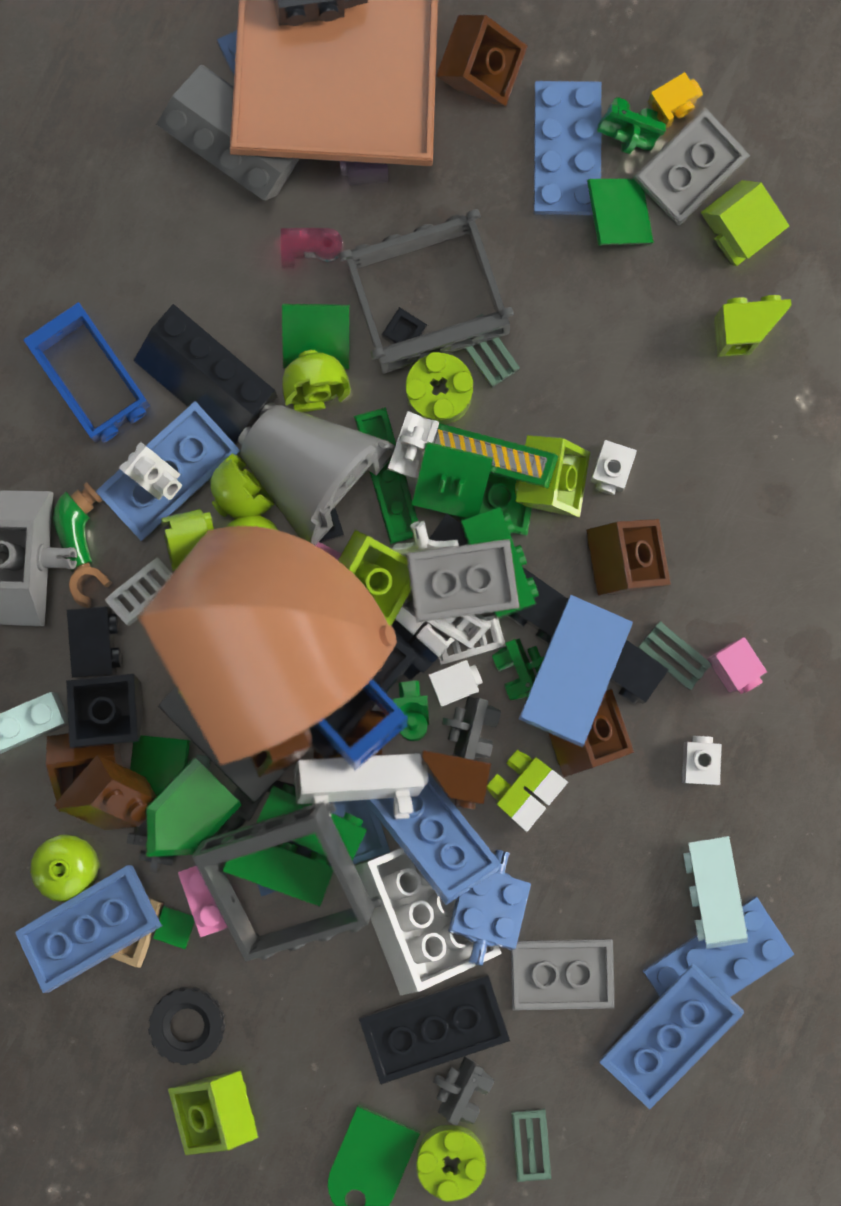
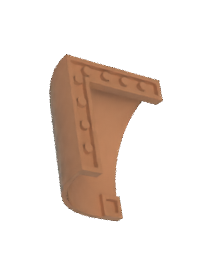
M256 526L222 527L207 531L138 616L221 765L240 760L275 746L334 712L374 677L397 643L395 631L391 625H388L375 599L362 582L341 562L306 540L274 529Z

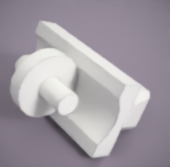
M407 411L388 470L418 480L426 443H433L440 422Z
M142 442L137 445L135 452L129 454L128 461L122 463L119 469L158 500L162 496L171 500L182 487V484L177 481L181 474Z

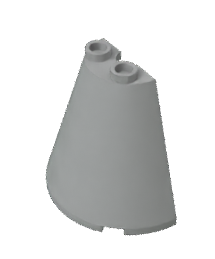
M269 402L261 410L260 418L254 425L246 427L241 432L238 438V443L242 445L241 458L298 536L316 546L333 526L330 515L332 509L367 469L377 475L391 459L395 446L387 440Z

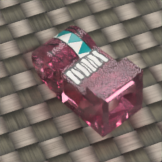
M281 228L282 268H295V259L318 258L322 262H334L339 258L338 254L342 252V238L334 229Z

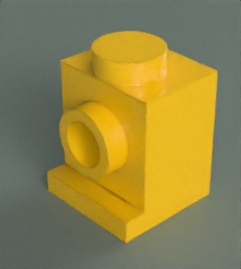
M684 72L652 91L648 104L652 110L658 112L659 121L665 123L667 129L671 126L674 116L680 119L695 109L694 104L696 100L703 96V93L695 79L690 80Z

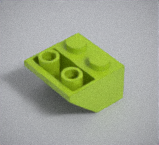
M781 295L763 296L761 301L747 302V298L744 297L728 299L727 304H723L714 317L717 357L750 355L792 306L791 299L781 300Z

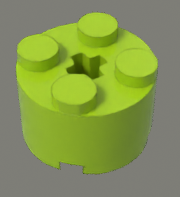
M433 352L419 359L410 369L406 380V398L412 413L438 421L441 424H449L459 420L467 412L471 404L473 378L467 366L457 357L446 353ZM444 384L446 394L440 392L437 396L434 395L433 385L439 386Z
M201 509L161 518L162 527L169 525V529H165L166 534L164 538L173 572L180 566L206 532L214 529L210 512L202 513Z
M440 1125L429 1131L421 1140L417 1152V1174L423 1187L433 1196L446 1202L466 1198L477 1190L486 1172L484 1150L478 1137L468 1128L456 1125ZM449 1156L451 1159L458 1157L457 1167H444L445 1157Z

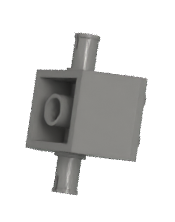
M0 491V625L44 626L48 568L74 569L77 565V561L64 559L65 557L77 558V551L74 547L50 548L53 492Z

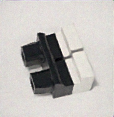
M411 594L405 600L392 624L396 639L416 654V660L404 672L408 679L414 678L420 672L424 673L456 640L429 623L424 626L426 621L416 623L413 596Z

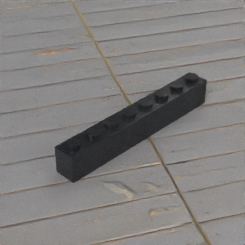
M448 514L444 516L429 538L434 541L457 540L459 546L468 545L461 523ZM522 567L526 579L533 578L539 596L534 598L536 604L533 607L508 615V617L522 627L527 623L538 630L535 636L549 645L568 598ZM626 640L609 682H612L621 689L618 694L633 705L637 701L644 704L669 669Z

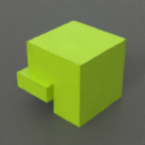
M741 180L700 212L714 234H719L714 239L733 266H738L745 259H749L789 227L786 219L761 182Z

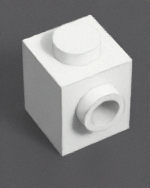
M605 440L590 480L591 483L597 484L595 489L610 495H615L616 491L622 493L637 450Z
M467 660L429 675L441 708L479 693L477 685L483 683L476 665L469 667Z
M693 736L692 742H684L682 783L720 785L722 744H714L713 737Z

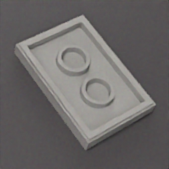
M703 108L633 179L679 226L750 155L706 108Z
M510 539L407 554L416 623L519 608Z
M613 939L517 941L516 949L511 950L512 1010L615 1008Z

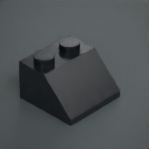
M135 674L66 681L71 749L139 742L143 720L141 682Z

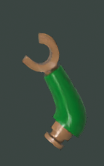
M86 482L83 485L85 487L83 491L77 490L72 495L66 491L58 499L54 508V526L61 548L74 547L77 551V558L65 557L70 559V561H77L76 567L70 569L71 572H74L69 581L72 597L80 606L90 608L92 598L85 595L83 591L84 583L89 578L95 577L103 586L108 588L113 582L103 572L90 566L92 559L85 534L86 523L90 520L87 513L94 508L92 504L95 501L100 503L103 499Z

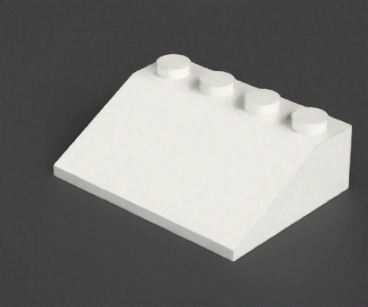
M401 847L355 866L370 898L378 896L382 902L381 906L375 907L370 919L400 995L419 992L476 966L469 963L474 943L464 936L448 932L456 899L446 905ZM499 946L487 947L483 962L502 954Z

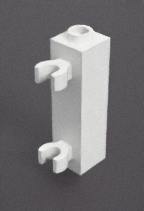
M420 753L372 756L356 771L344 758L298 760L293 771L297 804L312 803L314 805L320 802L327 804L337 801L393 798L395 819H409V813H413L411 797H417L424 788V785L428 783L426 764L422 765Z

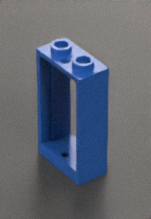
M79 302L23 339L89 437L95 443L100 440L102 443L111 440L119 433L117 428L128 421L130 424H133L147 414L145 409L150 407V404ZM82 325L86 326L136 399L135 402L97 428L93 426L43 353Z
M373 679L362 689L387 717L353 747L350 748L324 718L314 724L355 771L407 727L408 717Z

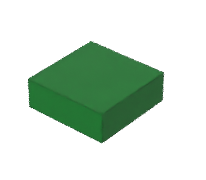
M165 905L159 920L162 927L156 929L153 939L186 949L195 925L193 915Z

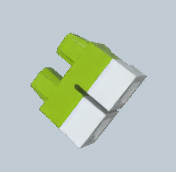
M516 750L506 764L519 776L510 785L496 774L487 784V790L497 800L495 804L527 832L546 810V807L525 791L524 787L549 806L568 781L537 757L532 759L527 754Z

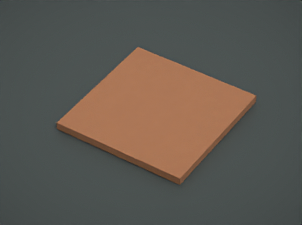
M239 0L230 155L432 166L438 0H368V3L345 9V14L342 18H337L330 22L322 20L305 22L299 26H279L274 0Z

